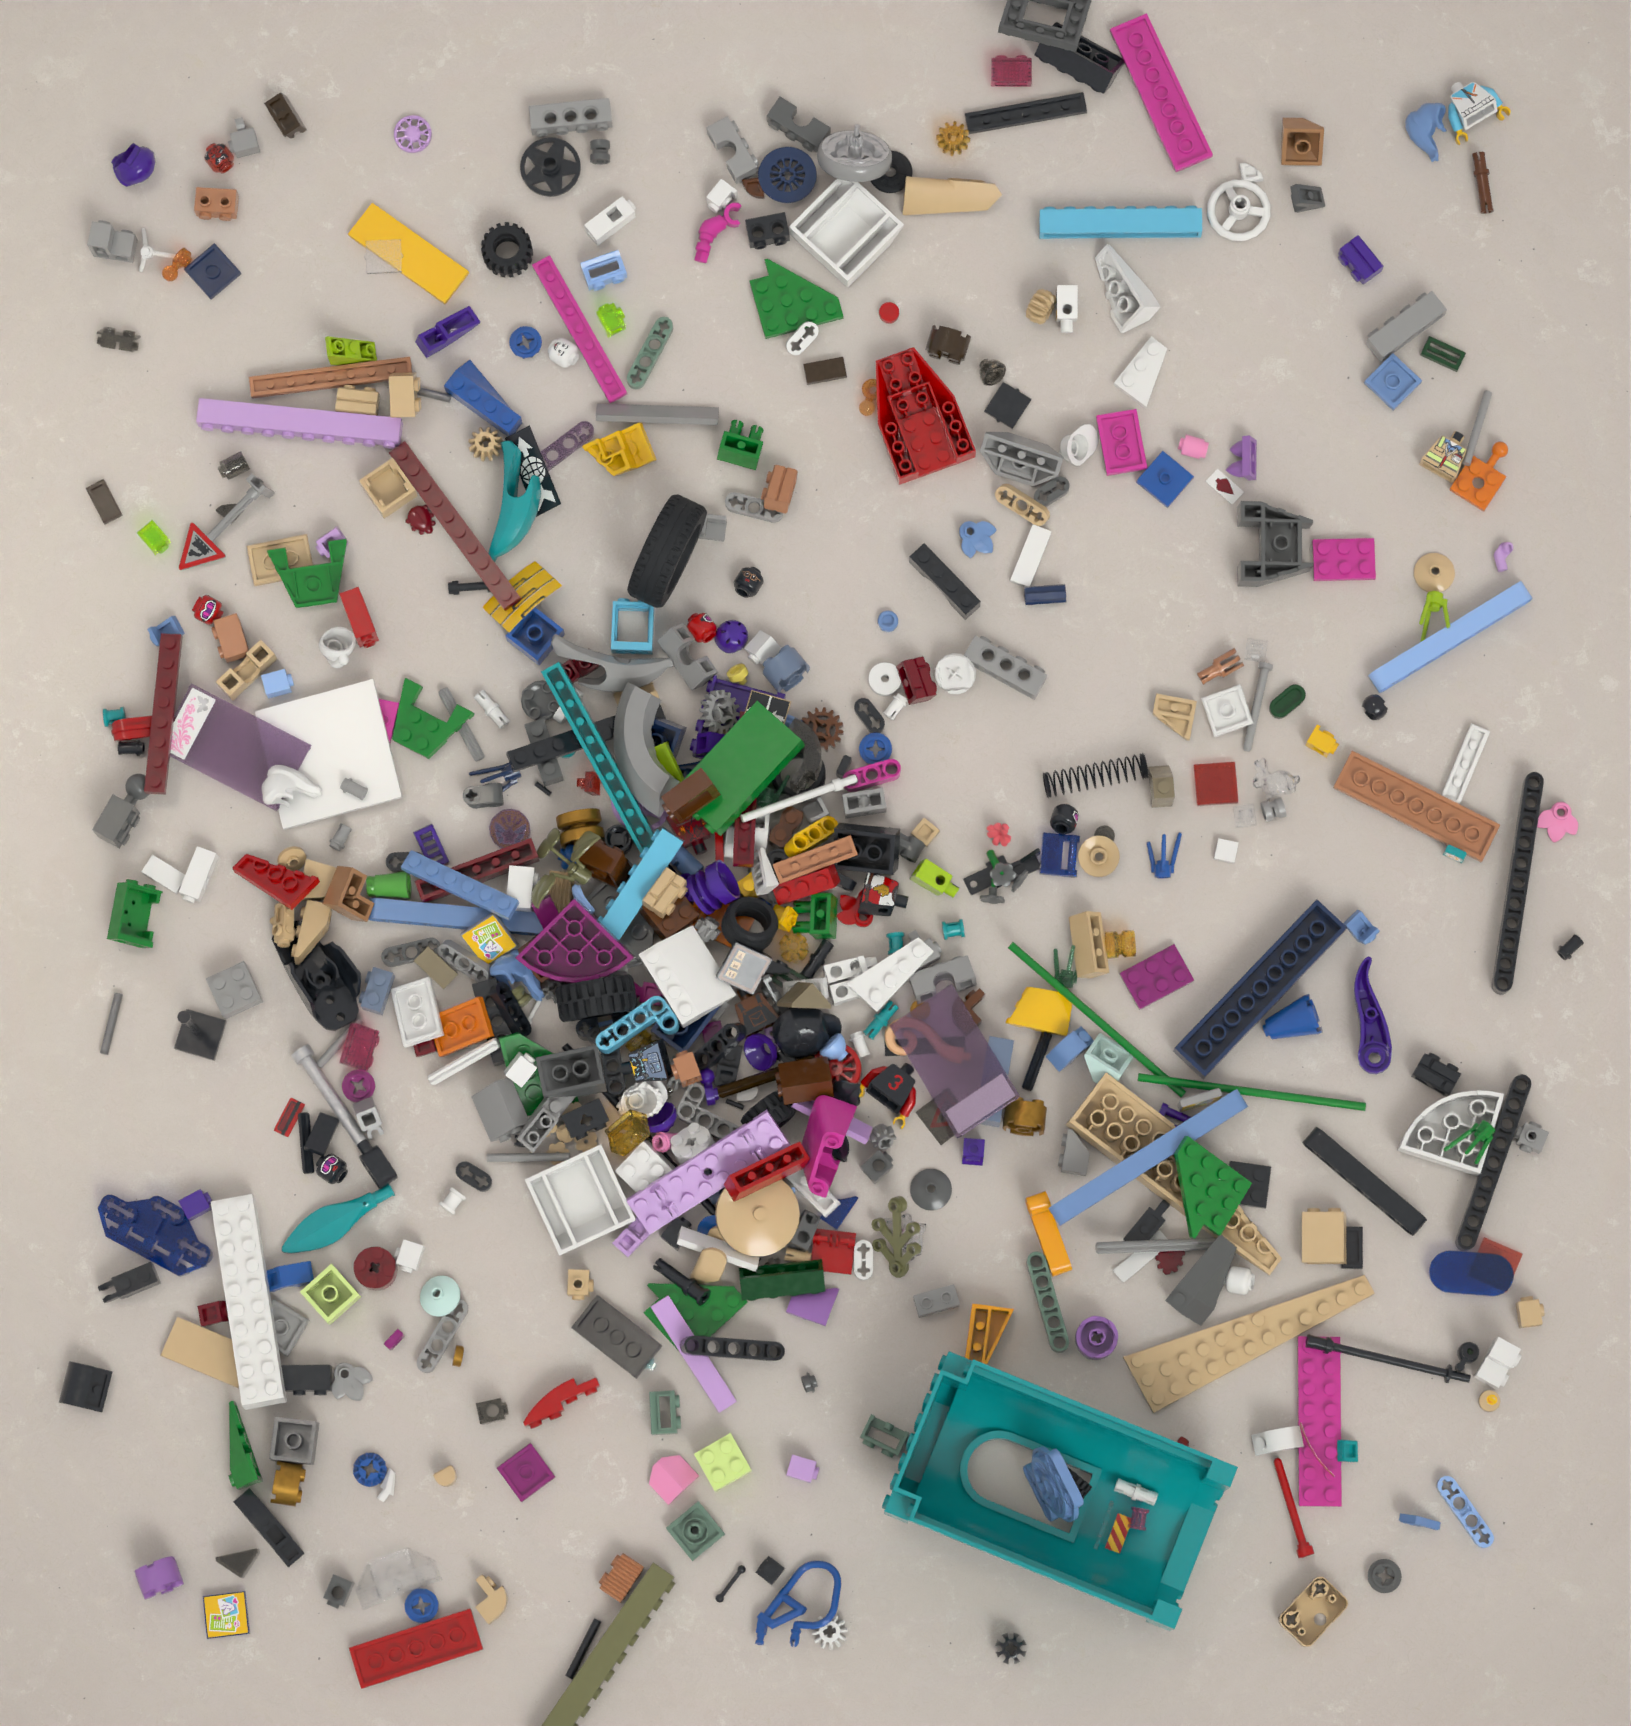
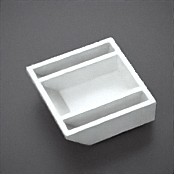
M836 179L789 226V234L848 288L891 245L904 224L860 183Z
M601 1144L525 1179L559 1256L636 1221Z

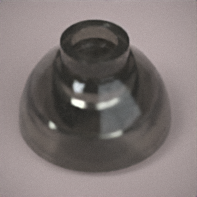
M984 359L979 365V376L982 383L986 386L999 383L1006 373V366L998 360Z

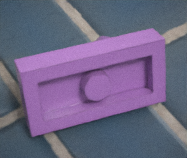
M1250 435L1242 436V440L1230 448V451L1234 455L1242 457V460L1231 464L1226 471L1236 477L1256 480L1257 440Z

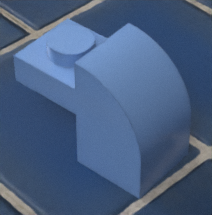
M1081 1026L1058 1043L1046 1055V1058L1060 1072L1071 1064L1079 1054L1089 1048L1094 1040Z

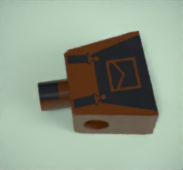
M742 989L736 991L741 1002L734 1006L739 1023H742L746 1028L745 1039L773 1026L779 1016L761 992L752 996L751 993Z

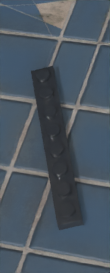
M659 704L655 717L666 719ZM616 715L594 722L604 742L614 739ZM570 730L507 751L506 755L514 773L582 750L583 748L574 731Z

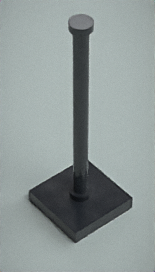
M189 1009L179 1012L177 1018L182 1024L174 1049L215 1061L227 1021Z

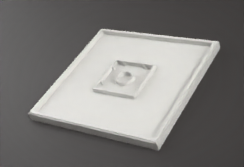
M373 679L255 711L268 769L274 765H284L293 768L322 789V795L317 798H312L297 791L291 792L293 799L289 797L281 798L290 804L289 807L277 804L284 830L403 798ZM345 778H352L353 782L368 788L363 800L348 792L343 793L340 786Z

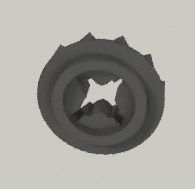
M1389 1559L1375 1561L1367 1572L1369 1584L1380 1593H1390L1397 1589L1402 1578L1399 1566ZM1385 1567H1387V1575H1390L1393 1579H1386L1382 1585V1578L1376 1574L1383 1573Z

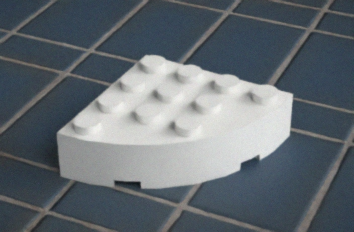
M1477 1090L1455 1093L1440 1099L1426 1108L1413 1121L1404 1134L1397 1151L1478 1176L1481 1173L1489 1144L1477 1165L1474 1164L1484 1142L1479 1141L1469 1154H1465L1466 1149L1476 1138L1473 1135L1475 1131L1448 1151H1444V1148L1472 1128L1475 1123L1480 1124L1482 1120L1495 1127L1504 1094Z

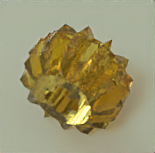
M953 121V126L946 122L945 128L940 127V134L936 135V140L939 141L937 143L938 148L943 147L944 154L949 150L950 156L954 155V151L961 155L962 149L967 150V143H970L971 138L968 137L969 130H963V123L957 127L956 121ZM952 136H956L955 141H951Z

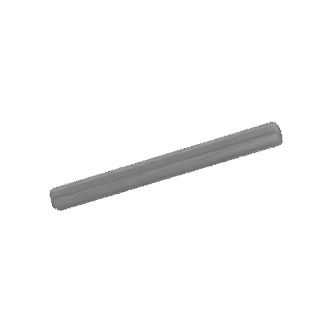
M1217 1238L1097 1242L1095 1250L1098 1254L1207 1250Z

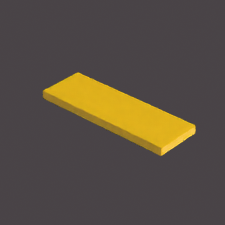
M371 203L348 233V236L443 304L448 302L469 274V271L374 203Z

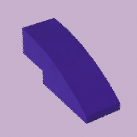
M468 306L437 322L435 327L419 334L415 343L424 356L428 358L480 324V320L471 307Z

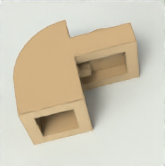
M481 1575L476 1581L488 1597L475 1608L490 1625L504 1613L508 1603V1596L503 1586L495 1590L494 1587L497 1585L491 1577L487 1576L485 1578L484 1575Z

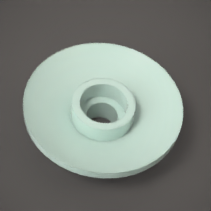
M448 1276L431 1278L424 1284L420 1293L422 1308L428 1314L436 1317L451 1313L457 1307L460 1300L459 1286ZM440 1291V1295L435 1297L436 1292Z

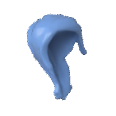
M1442 103L1423 104L1417 111L1411 112L1405 120V128L1410 139L1429 155L1431 162L1438 161L1439 157L1436 143L1432 138L1436 127L1441 129L1442 132L1447 131L1442 123L1446 112L1445 105Z
M518 949L498 957L494 964L491 965L490 975L496 978L497 981L506 983L511 990L512 988L508 981L511 984L522 981L533 999L542 1001V998L545 997L540 987V981L533 975L530 969L516 959L519 955Z

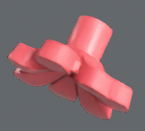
M997 822L987 827L989 831L987 836L994 838L992 840L994 845L997 846L1001 843L1005 847L1011 841V836L1007 834L1009 830L1007 824L1001 825Z

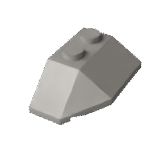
M986 432L980 449V453L984 456L995 474L1030 486H1036L1058 477L1064 458L1047 444L1010 432Z

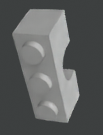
M727 116L706 127L707 135L716 150L723 147H731L736 151L735 156L726 161V167L736 184L757 173L759 163L754 154H749L747 150L749 146L745 138L739 137L737 133L739 129L734 120L730 121Z
M681 623L671 627L657 641L668 657L672 658L674 667L684 678L685 683L691 690L704 686L718 671L707 656L697 660L691 657L689 646L695 638L686 625Z
M968 955L964 957L957 956L945 963H936L927 969H918L909 978L917 1004L936 999L935 987L943 980L954 983L957 992L977 985Z

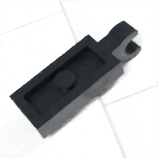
M1162 1200L1155 1210L1149 1207L1123 1240H1150L1166 1221L1162 1215L1170 1204Z

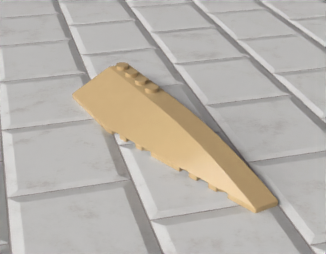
M1108 1073L1103 1075L1066 1123L1068 1128L1073 1129L1076 1134L1115 1164H1119L1175 1128L1172 1122ZM1173 1154L1135 1179L1185 1216ZM1238 1206L1223 1230L1222 1235L1237 1247L1236 1253L1270 1275L1282 1258L1268 1240L1257 1230L1255 1224L1248 1219L1242 1208ZM1202 1227L1203 1230L1212 1235L1214 1238L1218 1237L1216 1234L1211 1232L1206 1227Z

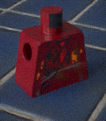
M670 816L666 817V821L673 833L684 840L682 844L684 848L692 846L696 855L708 851L704 840L711 838L710 832L704 827L706 823L702 819L697 821L691 816L680 824L677 819L672 820Z

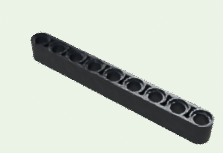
M1517 1075L1510 1083L1495 1126V1132L1492 1134L1493 1139L1489 1144L1481 1173L1477 1177L1456 1236L1455 1244L1461 1251H1469L1477 1242L1531 1088V1079L1526 1075ZM1517 1080L1525 1082V1090H1520L1516 1087ZM1514 1099L1518 1101L1519 1108L1512 1109L1509 1106V1100ZM1503 1119H1509L1512 1122L1511 1129L1503 1127ZM1497 1138L1503 1139L1505 1141V1148H1498L1495 1140ZM1489 1158L1497 1159L1499 1163L1497 1168L1490 1167L1488 1164ZM1488 1177L1492 1182L1491 1187H1484L1481 1179ZM1475 1197H1482L1484 1199V1207L1476 1206L1474 1202ZM1474 1216L1478 1220V1225L1476 1227L1470 1226L1467 1221L1468 1217ZM1462 1236L1470 1238V1246L1462 1245L1460 1241Z

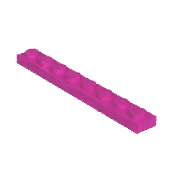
M549 255L532 264L534 271L608 402L612 403L627 395L625 387L551 256Z

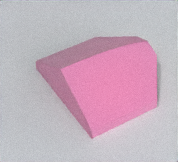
M680 1455L662 1457L652 1467L649 1485L669 1505L699 1475Z

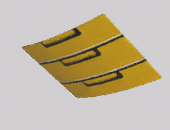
M534 561L509 580L521 597V600L505 611L493 595L483 606V609L503 628L511 632L533 608L562 587V585Z

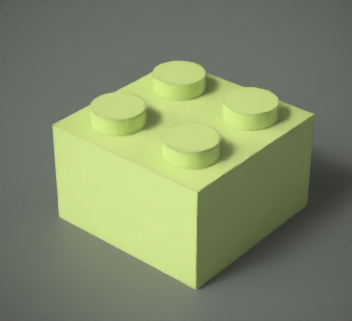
M330 1264L300 1291L329 1325L361 1298L360 1294L333 1264Z
M731 1433L694 1453L715 1492L752 1472Z

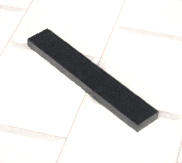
M1081 92L965 113V120L969 135L1086 114L1087 107L1084 93Z

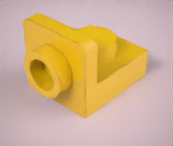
M775 904L773 910L778 918V929L790 932L797 922V912L790 906L785 908Z

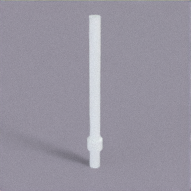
M854 774L843 779L831 780L829 784L740 815L741 820L744 823L825 793L843 790V787L856 783L857 777Z

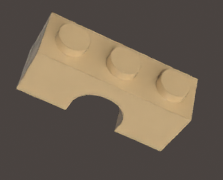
M260 640L246 653V658L239 666L234 669L230 668L216 683L233 701L277 660V657Z

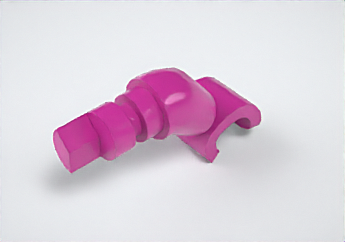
M731 203L726 206L723 216L717 215L704 220L698 231L700 242H697L695 248L697 250L695 261L707 263L711 250L710 243H713L714 238H717V235L726 229V225L732 228L739 227L740 222L729 217V212H738L742 206L739 203Z

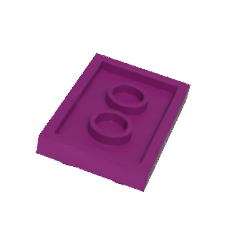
M1175 944L1119 974L1139 1010L1194 981Z

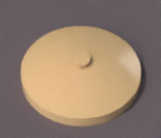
M782 1179L736 1202H733L728 1191L724 1188L718 1198L715 1210L717 1228L724 1241L737 1252L748 1256H767L781 1250L793 1238L800 1217L797 1198L792 1189Z

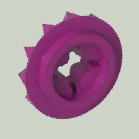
M360 1069L349 1072L342 1082L344 1095L347 1099L356 1103L373 1096L376 1087L371 1074ZM363 1080L362 1086L366 1091L358 1090L355 1093V1086L351 1082L359 1083Z

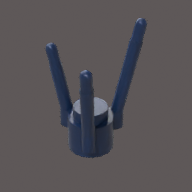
M510 763L469 772V775L473 776L501 770L500 773L481 779L480 783L503 776L505 782L510 781L502 787L503 792L512 785L517 784V779L522 777L520 771L513 773Z

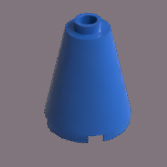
M1310 994L1300 997L1265 1020L1266 1024L1262 1025L1266 1037L1270 1036L1271 1039L1323 1033L1322 1026L1319 1027L1318 1025L1320 1019L1312 999L1310 1000Z

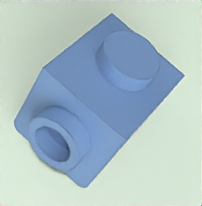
M171 616L158 626L147 629L151 641L156 646H160L161 633L185 634L176 616Z
M1360 910L1354 912L1343 923L1352 936L1364 945L1371 943L1380 932Z

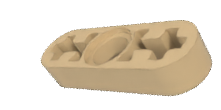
M1002 484L995 492V497L999 503L1034 525L1041 526L1050 518V512L1044 505L1010 484ZM1004 490H1007V491H1008V493H1007L1008 496H1007L1006 498L1003 497V494H1004L1003 491H1004ZM1017 496V498L1012 503L1011 501L1013 500V497ZM1018 500H1024L1027 503V509H1020ZM1032 506H1033L1034 509H1033L1032 512L1029 514L1028 512L1031 510V508H1032ZM1038 512L1042 513L1041 519L1037 518Z

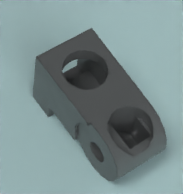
M805 1209L799 1217L797 1230L787 1246L796 1250L807 1251L817 1230L820 1216Z

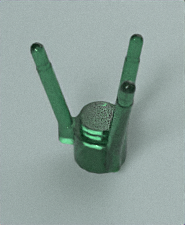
M786 775L776 794H774L773 789L766 787L759 794L756 802L757 805L764 807L778 802L790 775Z
M1075 945L1071 946L1067 969H1061V973H1059L1058 950L1056 948L1053 950L1054 977L1066 988H1073V984L1077 983L1076 970L1075 972L1071 971Z

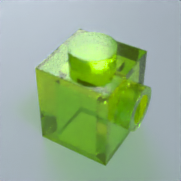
M606 303L598 308L596 316L608 338L626 329L623 321L625 315L620 307L616 308L614 303L610 305Z

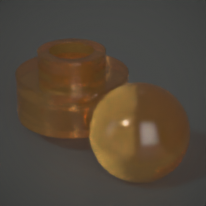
M182 248L175 255L172 265L163 268L162 276L166 281H174L178 277V269L185 268L192 261L191 252L186 248Z
M868 379L862 385V393L866 398L859 404V411L864 416H870L875 411L873 400H877V387L875 393H870V388L876 387V379Z

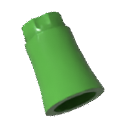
M405 871L368 876L366 879L367 894L369 897L410 899L412 891L411 876Z

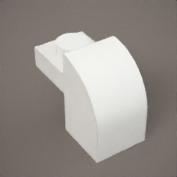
M1300 1426L1274 1429L1251 1435L1255 1456L1304 1447Z

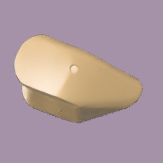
M717 1226L709 1230L708 1236L724 1241ZM713 1247L703 1249L690 1274V1278L696 1279L697 1284L719 1281L727 1263L726 1254L720 1249Z

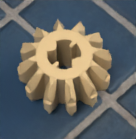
M1037 290L1028 304L1026 317L1034 323H1045L1055 308L1056 296L1048 290Z
M480 427L479 434L472 432L474 438L469 439L468 442L471 444L469 450L474 452V458L480 456L481 461L484 462L486 457L492 461L493 454L497 457L500 455L498 450L502 449L500 443L503 440L501 436H497V430L491 432V428L487 427L486 432H483L482 427ZM484 441L488 442V447H484Z

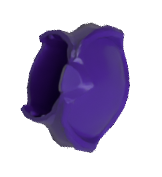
M132 143L125 152L115 156L111 163L113 164V170L118 181L128 187L147 180L154 171L156 160L152 150Z

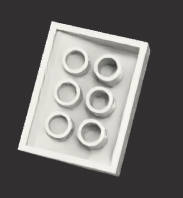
M693 925L656 943L639 954L640 960L683 1028L736 996L730 984L716 978L720 968Z

